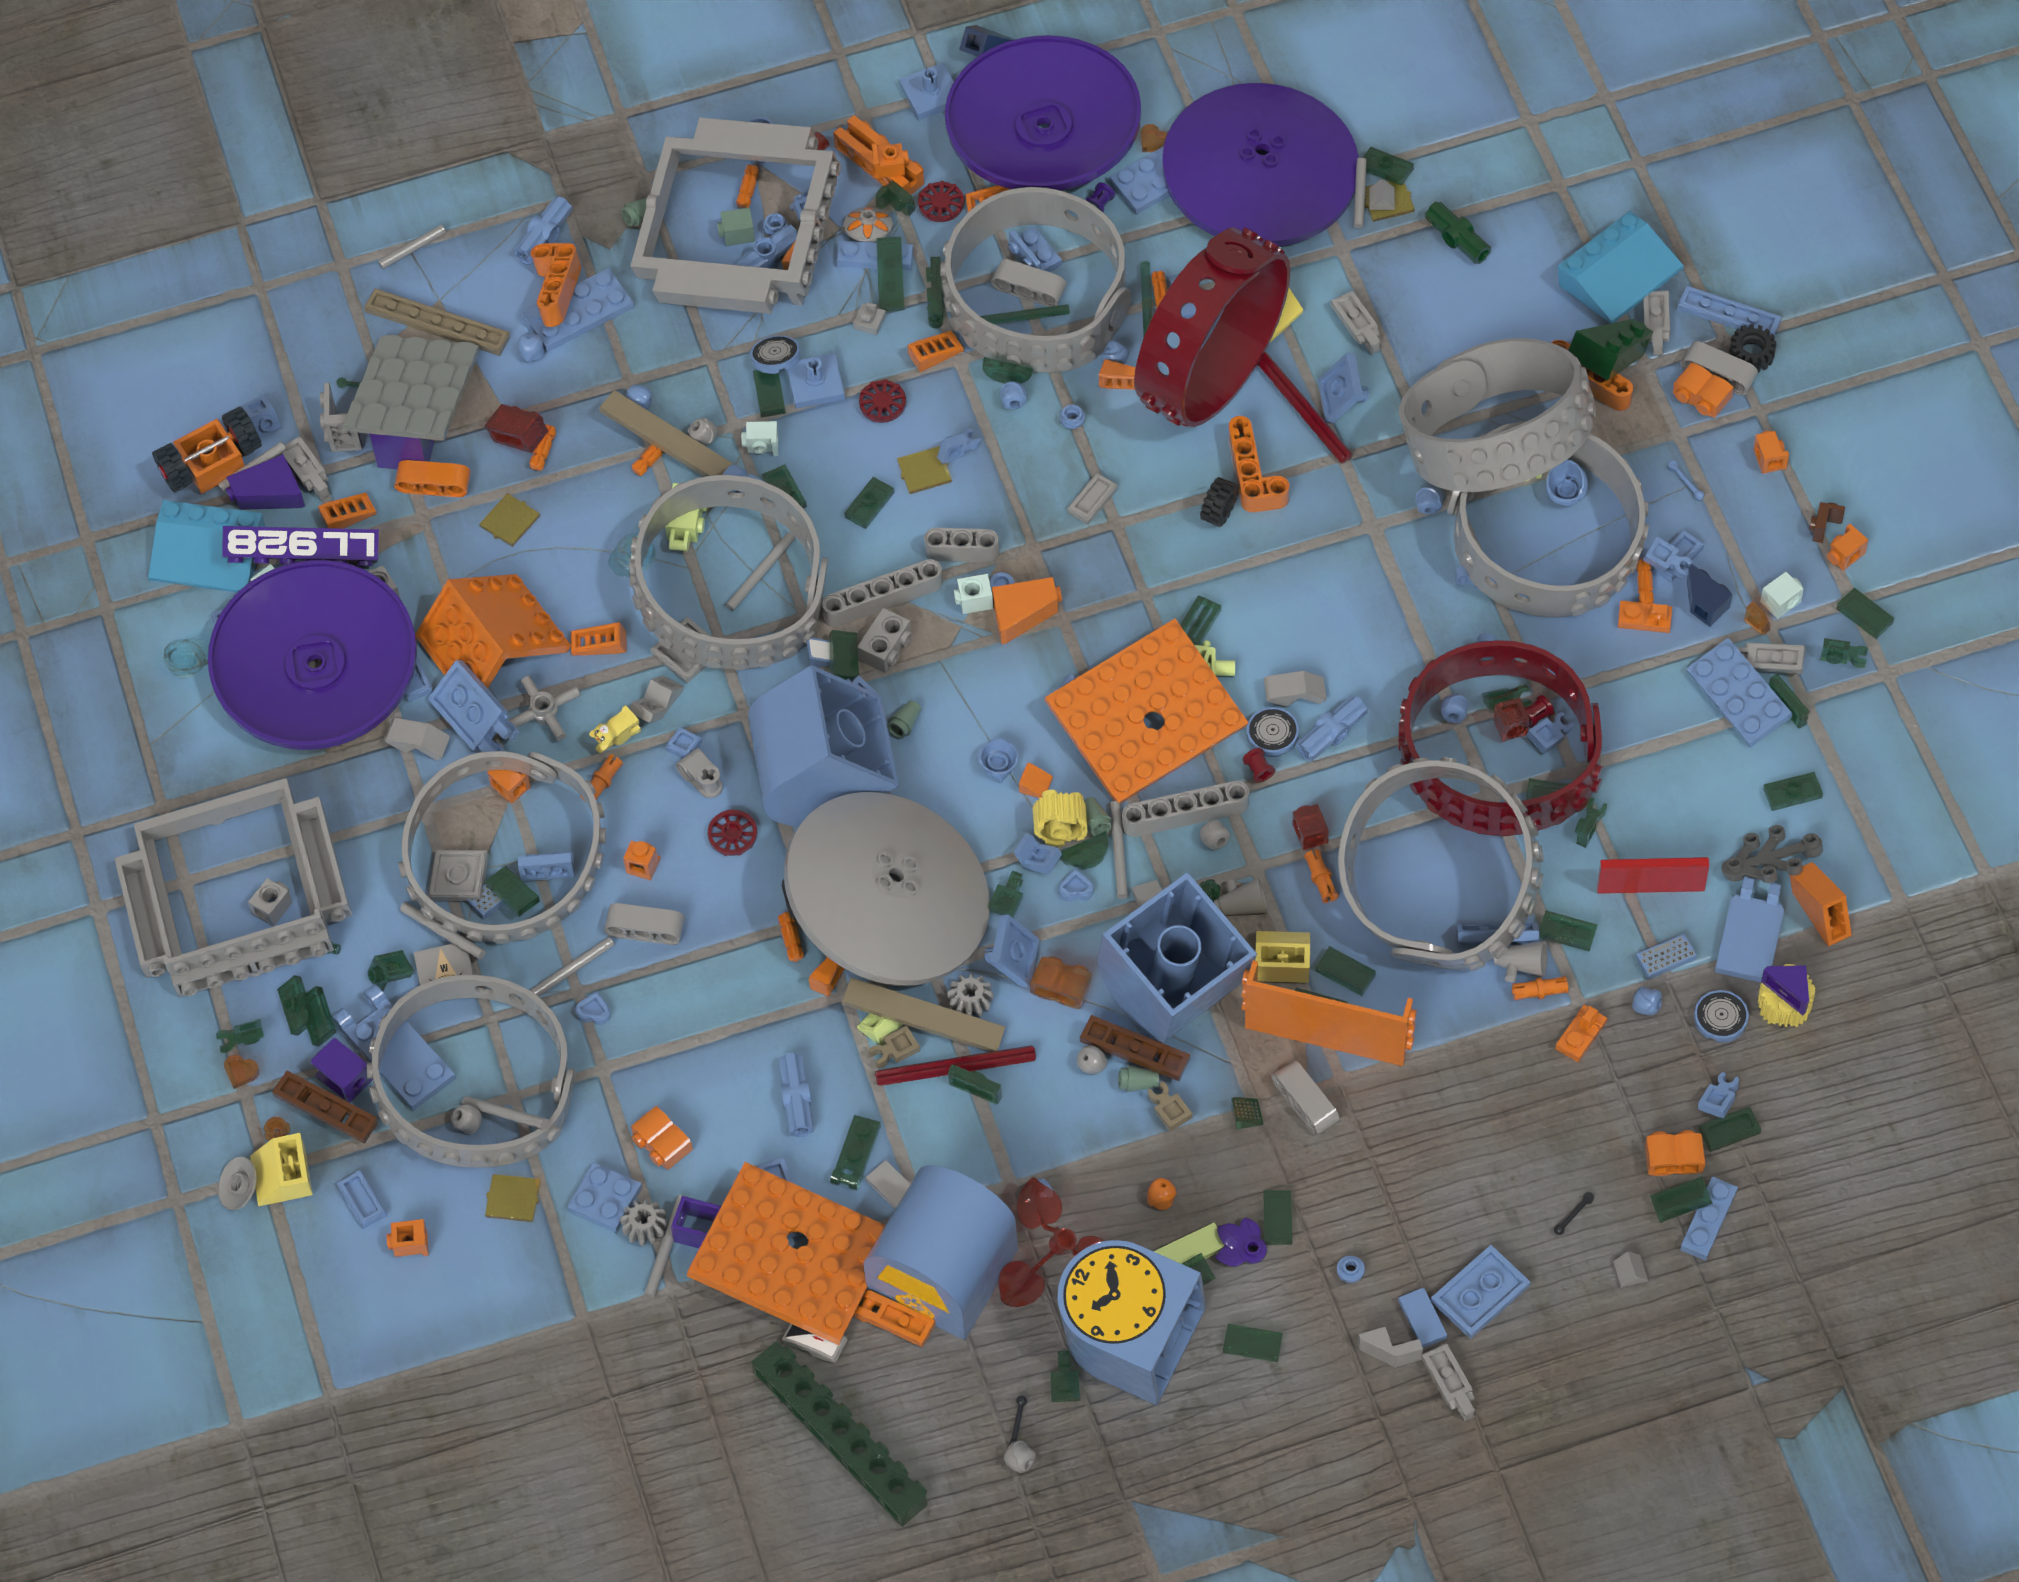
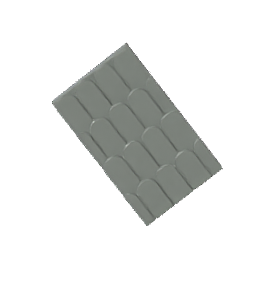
M381 336L374 354L370 358L354 401L350 405L343 425L344 431L369 433L379 468L398 469L399 462L403 460L430 462L434 441H445L479 355L480 346L470 342L452 343L442 339L430 341L419 337Z

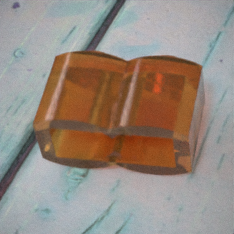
M1054 956L1041 957L1030 982V993L1043 999L1056 1001L1070 1008L1081 1009L1092 983V973L1081 965H1066L1061 959Z

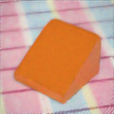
M1027 762L1019 782V793L1042 798V793L1049 790L1053 776Z

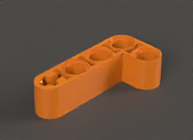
M543 243L536 245L531 250V257L537 274L545 277L537 299V306L542 322L547 327H555L564 321L581 272L580 259L576 247L572 243Z
M1554 340L1551 342L1566 350L1570 347V344L1564 340ZM1585 367L1593 397L1617 411H1623L1630 407L1633 385L1628 379L1617 374L1610 380H1606Z
M1244 416L1232 418L1229 422V445L1236 481L1239 486L1238 491L1242 508L1248 512L1284 508L1289 502L1288 480L1282 476L1262 478L1252 424Z

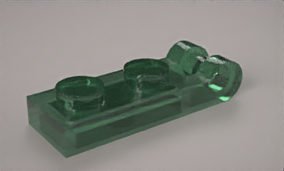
M940 256L930 257L931 267H926L927 282H931V287L927 288V302L930 303L927 307L929 326L935 329L943 325Z
M854 1115L836 1167L833 1169L830 1180L831 1184L839 1186L841 1183L849 1185V1189L856 1191L859 1189L881 1128L879 1121ZM845 1169L854 1171L852 1175L844 1173Z

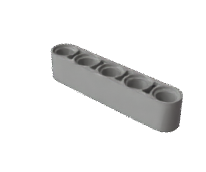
M933 559L924 560L829 594L822 601L824 621L829 626H841L880 612L883 608L888 609L936 592L943 584L941 565Z
M1232 781L1129 804L1122 811L1123 831L1128 836L1138 837L1244 813L1249 806V788L1244 782ZM1234 796H1240V797H1242V798H1241V799H1233L1232 797H1234ZM1207 802H1215L1216 804L1209 805ZM1188 807L1190 810L1184 811L1181 808ZM1157 813H1163V814H1165V815H1163V816H1156L1155 814H1157ZM1133 818L1139 819V821L1137 822H1131L1129 820Z

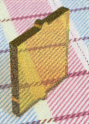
M1402 177L1386 181L1394 187V210H1370L1369 187L1372 185L1365 186V208H1368L1373 222L1415 212L1410 198L1411 192L1407 191Z
M940 446L897 458L901 470V479L905 481L909 494L952 482L947 468L948 462L942 464L937 458Z
M507 493L479 525L491 533L494 539L499 538L513 547L540 517V513L527 506L525 501L521 502Z
M493 1174L490 1192L486 1194L488 1202L485 1217L533 1222L536 1204L540 1202L538 1198L540 1179Z

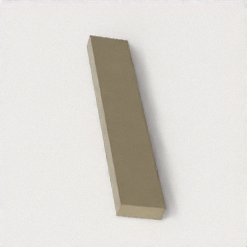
M376 288L364 306L366 313L455 342H470L479 345L480 350L501 356L511 337L508 331Z
M615 390L600 406L599 412L703 477L723 475L725 470L733 464Z
M852 977L842 1001V1005L988 1052L998 1051L1005 1030V1026Z

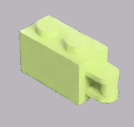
M673 483L672 489H673L676 485H678V483ZM708 507L688 512L665 526L667 540H669V550L688 552L690 542H698L699 533L704 532L705 519L702 518L703 511L707 512Z

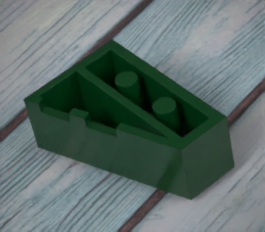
M1634 319L1577 330L1568 351L1578 358L1581 365L1604 379L1610 380L1644 356L1654 331L1647 328L1644 323Z

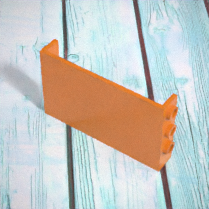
M1252 961L1250 970L1245 969L1242 979L1243 1002L1241 1010H1245L1246 1029L1399 1066L1404 1065L1407 1051L1412 1049L1415 1037L1414 1030L1417 1010L1413 1009L1412 998L1407 999L1402 1017L1258 982V961Z

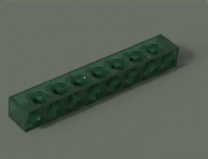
M775 1341L751 1361L753 1373L895 1521L903 1527L927 1506V1491L924 1486L917 1480L913 1482L907 1476L908 1471L899 1461L894 1462L888 1456L889 1451L880 1441L875 1443L869 1437L871 1434L867 1427L861 1422L857 1424L851 1418L850 1410L843 1403L838 1405L832 1398L833 1394L830 1389L823 1383L819 1385L813 1379L815 1376L810 1368L805 1364L801 1366L795 1360L796 1356L788 1346L782 1347ZM785 1370L792 1372L788 1377L779 1376ZM804 1389L810 1391L804 1397L797 1395L799 1391ZM819 1409L829 1410L824 1416L815 1414ZM838 1428H845L848 1430L843 1435H837L834 1433L835 1430H837ZM858 1447L867 1449L865 1453L860 1455L853 1453L854 1449ZM875 1467L885 1468V1471L881 1474L871 1472ZM895 1486H901L904 1488V1490L898 1494L892 1493L890 1491Z

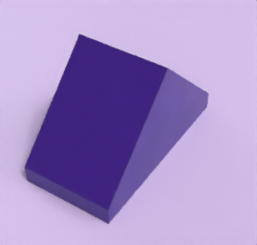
M1806 965L1767 966L1763 970L1761 983L1803 1016L1807 1012L1809 1004Z

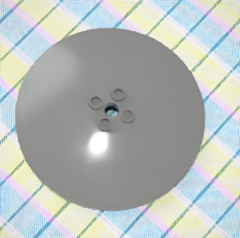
M859 792L836 797L817 807L804 819L788 846L784 864V883L787 898L796 920L808 938L822 953L844 969L858 976L891 985H919L933 982L951 974L962 966L976 950L984 936L989 919L990 899L987 881L978 858L970 845L951 824L917 802L904 797L879 792ZM889 873L898 875L900 882L893 881Z

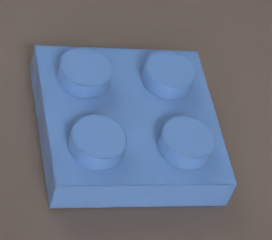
M593 1162L567 1206L568 1212L617 1233L621 1226L620 1218L625 1215L624 1209L625 1207H632L633 1201L636 1200L642 1189V1183Z

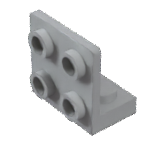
M324 383V392H320L321 408L324 407V413H320L321 429L324 428L325 443L329 442L331 452L362 450L360 433L344 431L343 425L348 413L337 415L330 383Z

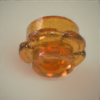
M272 1117L264 1125V1136L268 1141L273 1138L286 1136L290 1133V1125L281 1117Z

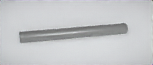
M787 532L726 603V607L730 611H734L795 540V536L792 533Z
M1113 801L1110 803L1117 898L1126 899L1128 891L1121 806L1117 801Z
M404 902L401 905V912L479 960L484 958L486 954L484 949L457 933L454 934L443 929V924L435 919L429 920L420 910L409 903Z
M607 937L529 991L538 997L613 947L614 942L610 937Z
M465 1096L462 1100V1105H471L481 1112L533 1127L547 1129L549 1121L546 1118Z
M682 1195L677 1196L644 1295L648 1298H655L674 1242L671 1225Z

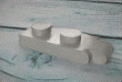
M1746 643L1745 647H1737L1756 671L1803 674L1806 652L1804 645Z

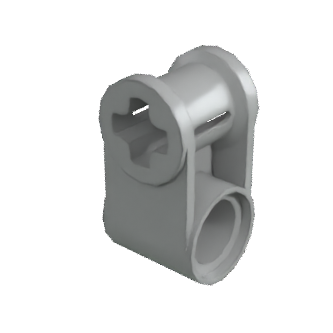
M694 749L675 764L680 775L687 782H690L705 798H715L722 792L723 787L720 781L719 769L700 749Z

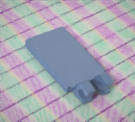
M456 660L428 698L473 751H505L498 742L492 740L494 736L498 733L503 739H507L509 736L511 740H515L520 733L517 727L507 720L509 717L507 715L508 711L463 660Z
M1744 877L1740 895L1735 894L1734 897H1731L1715 973L1761 982L1763 970L1773 964L1783 918V904L1777 903L1781 885L1770 883L1767 901L1751 898L1755 879Z

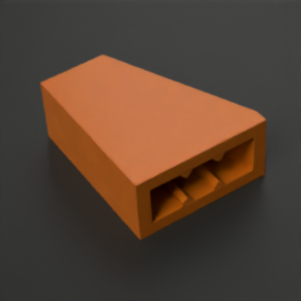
M1053 577L992 587L993 605L1001 644L1010 642L1058 613V602L1062 601L1060 586L1055 587Z
M1813 862L1804 865L1801 874L1795 876L1789 874L1793 895L1828 947L1852 936L1846 895Z

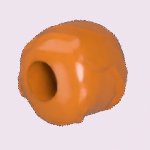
M1165 1178L1155 1179L1150 1184L1147 1192L1149 1206L1158 1210L1169 1209L1177 1194L1175 1186Z

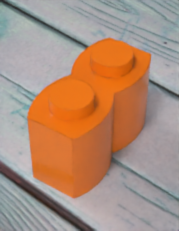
M1690 363L1674 382L1673 394L1680 402L1694 405L1702 415L1715 418L1732 398L1733 386L1726 380L1712 375L1702 366Z
M657 1106L631 1125L633 1133L631 1138L640 1149L645 1147L651 1152L649 1157L658 1167L662 1165L669 1170L693 1150L690 1139Z
M1684 1130L1676 1135L1658 1131L1646 1137L1645 1153L1648 1175L1698 1174L1704 1171L1705 1157L1702 1134L1694 1133L1691 1130Z

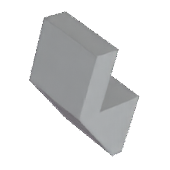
M1306 671L1266 676L1264 678L1266 701L1288 707L1299 698L1318 704L1327 700L1324 677Z
M663 675L650 680L644 698L632 702L630 710L634 715L649 723L660 720L679 697L684 686Z
M393 718L384 741L404 753L416 748L431 758L439 760L443 757L450 736L429 723Z
M1386 1327L1360 1333L1358 1336L1359 1350L1393 1367L1422 1360L1423 1348L1420 1339L1392 1346Z

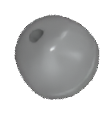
M698 418L688 428V433L691 438L707 446L715 440L717 427L709 419Z
M1219 820L1207 822L1199 832L1201 841L1213 850L1226 846L1230 838L1229 831Z
M1092 1045L1083 1047L1079 1051L1076 1060L1079 1069L1091 1075L1102 1072L1108 1064L1105 1054Z
M461 1105L454 1110L450 1121L455 1129L465 1134H473L481 1126L482 1114L474 1106Z
M1023 1441L1012 1442L1005 1451L1004 1462L1015 1472L1023 1473L1028 1471L1035 1463V1451L1029 1448Z

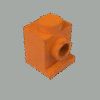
M877 143L872 144L876 178L905 175L904 165H909L908 152L907 150H902L901 143L877 146Z
M1764 431L1755 435L1753 450L1762 474L1787 469L1789 453L1785 451L1783 441L1778 440L1776 432Z
M1849 524L1846 526L1845 534L1843 536L1841 534L1838 535L1831 542V550L1827 553V558L1833 565L1839 566L1844 571L1866 554L1869 540L1853 525Z
M489 770L487 772L490 785L511 804L531 788L529 777L526 774L510 770Z
M632 840L623 857L627 874L650 881L661 859L657 855L656 848L651 844ZM635 865L643 866L644 869H643V868H640V867H636Z
M424 1219L391 1223V1233H387L388 1250H393L395 1257L417 1254L429 1255L428 1233Z

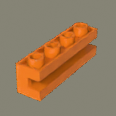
M854 115L847 120L848 128L846 130L839 127L833 132L835 148L903 202L924 185V170L922 166L910 159L909 165H904L905 175L884 178L875 177L872 144L877 143V146L891 144L884 135L872 130L866 121H861Z

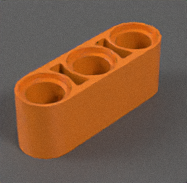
M403 460L398 464L394 487L399 492L408 494L464 497L467 494L471 470L462 464Z

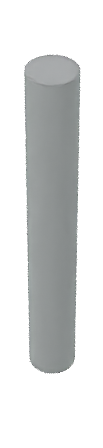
M1358 158L1356 164L1353 227L1356 229L1363 228L1367 162L1365 158Z
M439 225L378 261L380 267L385 269L446 233L444 227Z
M282 441L233 474L277 457L287 450L286 446ZM227 478L218 483L223 491H226L225 488L229 487Z

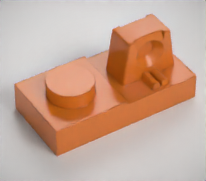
M1620 600L1618 628L1670 633L1672 606Z
M1583 1005L1556 1043L1555 1049L1579 1063L1606 1024L1607 1017L1598 1013L1597 1009Z

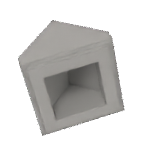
M1381 179L1369 187L1370 210L1395 209L1394 187Z
M1628 1251L1613 1261L1621 1288L1648 1282L1639 1254Z

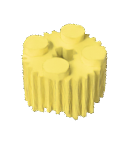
M1056 790L1044 791L1042 798H1039L1033 804L1034 835L1042 838L1043 841L1045 840V844L1053 847L1058 846V848L1064 846L1066 841L1071 842L1072 839L1076 840L1077 838V841L1084 840V837L1087 836V819L1083 795L1078 792L1062 794L1060 792L1058 794Z
M1785 964L1784 966H1795V965ZM1807 975L1809 1004L1807 1012L1803 1016L1761 983L1758 1007L1761 1008L1760 1015L1764 1016L1763 1020H1768V1024L1779 1023V1026L1784 1024L1785 1027L1788 1024L1798 1027L1799 1024L1802 1025L1811 1012L1815 997V987L1812 984V979L1809 980V975Z

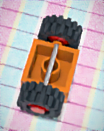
M241 406L222 415L223 424L227 428V432L219 420L215 419L173 441V444L169 443L152 452L162 477H164L165 482L174 493L193 482L201 494L218 486V483L227 478V476L245 466L242 455L245 456L262 447L261 439L255 430V426Z

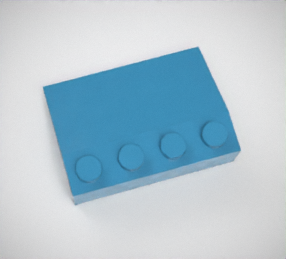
M1628 211L1559 264L1558 279L1561 288L1609 323H1614L1643 301L1647 295L1649 296L1651 292L1656 291L1683 270L1684 265L1648 223L1631 211Z
M163 500L156 522L148 576L149 581L238 593L251 582L250 579L254 575L257 564H254V559H243V563H228V558H222L223 526L266 527L262 513Z

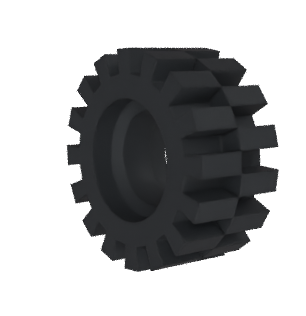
M1750 324L1749 329L1744 325L1741 326V331L1737 329L1734 335H1732L1729 353L1732 356L1749 362L1756 367L1759 373L1761 368L1766 370L1768 365L1771 366L1776 351L1775 336L1773 334L1769 335L1770 330L1767 328L1765 331H1762L1763 326L1758 325V329L1754 328V324ZM1755 344L1760 346L1762 351L1759 353H1749L1743 349V346Z
M1217 477L1214 483L1210 485L1206 498L1204 497L1200 519L1222 527L1234 508L1233 505L1237 500L1236 496L1239 492V486L1226 479Z

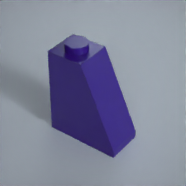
M284 454L227 476L229 487L225 488L231 502L236 501L239 510L305 507L302 493Z

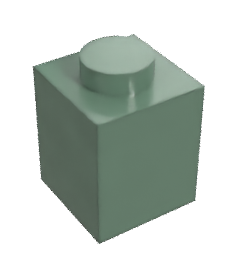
M750 207L720 212L722 222L717 223L719 237H724L726 246L755 242Z

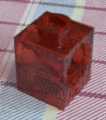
M1520 697L1495 704L1493 721L1502 742L1527 735L1529 717Z
M1318 804L1312 806L1304 805L1293 811L1292 825L1303 851L1328 843L1329 830Z

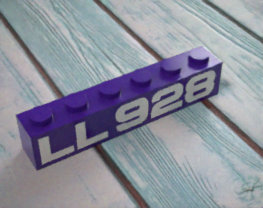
M223 526L222 558H228V563H243V559H254V564H269V559L280 560V564L287 565L295 563V560H328L346 564L347 561H357V566H373V562H378L379 529Z

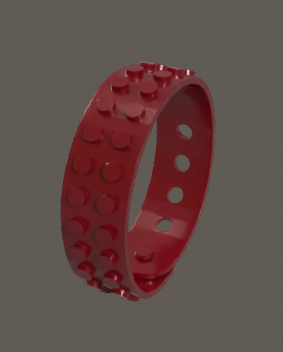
M1230 227L1209 240L1207 247L1199 252L1180 272L1158 305L1140 347L1135 368L1134 387L1137 396L1146 405V408L1157 414L1162 413L1168 421L1177 426L1196 427L1215 417L1240 391L1267 349L1286 302L1291 268L1288 257L1279 245L1268 239L1264 241L1258 233L1247 227H1244L1243 230ZM1210 279L1215 283V286L1210 290H1204L1200 288L1199 283L1202 280ZM1188 303L1194 304L1196 307L1195 315L1188 319L1183 318L1181 314L1182 307ZM1223 311V313H1222V315H1221L1219 321L1217 322V324H1216V326H1215L1213 332L1211 333L1210 337L1208 338V340L1206 341V343H1205L1204 346L1202 347V345H1203V343H1204V341H1205V339H1206L1208 333L1210 332V330H1211V328L1213 327L1214 323L1216 322L1217 318L1219 317V315H1220L1221 312ZM1171 332L1179 336L1180 343L1177 348H1172L1167 342V337ZM1159 362L1164 363L1168 367L1169 375H1165L1159 370Z
M1504 640L1468 644L1453 649L1436 660L1430 661L1419 676L1413 678L1408 688V698H1403L1400 708L1402 716L1399 722L1398 751H1401L1402 759H1400L1401 765L1413 763L1414 759L1420 758L1411 737L1413 725L1424 705L1441 690L1457 682L1481 676L1510 675L1530 679L1557 693L1574 712L1580 724V741L1583 742L1585 760L1589 765L1578 778L1567 786L1542 797L1521 801L1527 809L1523 814L1525 816L1530 815L1539 831L1563 823L1566 819L1573 816L1576 812L1582 811L1587 806L1592 794L1597 793L1602 784L1600 776L1604 767L1600 765L1602 751L1600 712L1598 703H1591L1590 705V699L1584 684L1568 664L1545 649L1526 643ZM1485 657H1493L1490 660H1480ZM1514 658H1521L1526 660L1527 662H1520L1515 660ZM1438 778L1409 784L1413 793L1420 796L1431 812L1437 813L1454 826L1477 834L1493 836L1523 834L1517 816L1506 802H1490L1466 796L1450 788Z

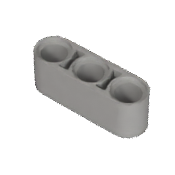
M1009 259L1001 260L991 280L992 286L1001 292L1051 308L1058 305L1067 286L1066 281L1061 276Z
M1699 341L1691 344L1681 361L1683 370L1690 363H1695L1708 370L1712 375L1726 380L1733 386V393L1737 395H1745L1758 374L1756 367L1749 362Z
M931 528L924 536L926 555L929 559L936 561L992 562L999 556V539L997 533L993 530Z
M614 903L609 905L604 932L615 938L676 945L680 942L685 917L682 913L674 910Z
M1293 1060L1271 1075L1277 1089L1314 1135H1319L1340 1121L1334 1106L1299 1062Z

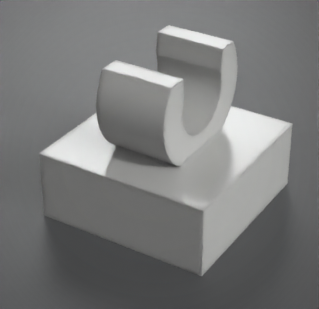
M872 303L862 304L853 322L854 329L878 335L886 317V310L879 309L877 305Z

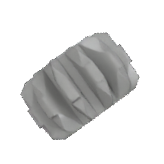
M971 972L969 978L965 979L960 974L958 977L959 982L952 981L950 984L951 990L947 993L950 1000V1008L970 1016L976 1013L981 1018L983 1015L982 1010L989 1011L991 1008L990 1002L994 999L991 992V984L989 982L984 983L982 975L974 979V974Z
M646 1198L643 1200V1204H639L634 1200V1208L625 1207V1215L620 1218L621 1225H623L622 1233L628 1236L631 1243L639 1239V1244L642 1247L646 1240H649L654 1245L655 1236L663 1238L664 1232L662 1229H666L668 1226L665 1219L666 1212L663 1209H659V1203L656 1201L649 1205V1200Z

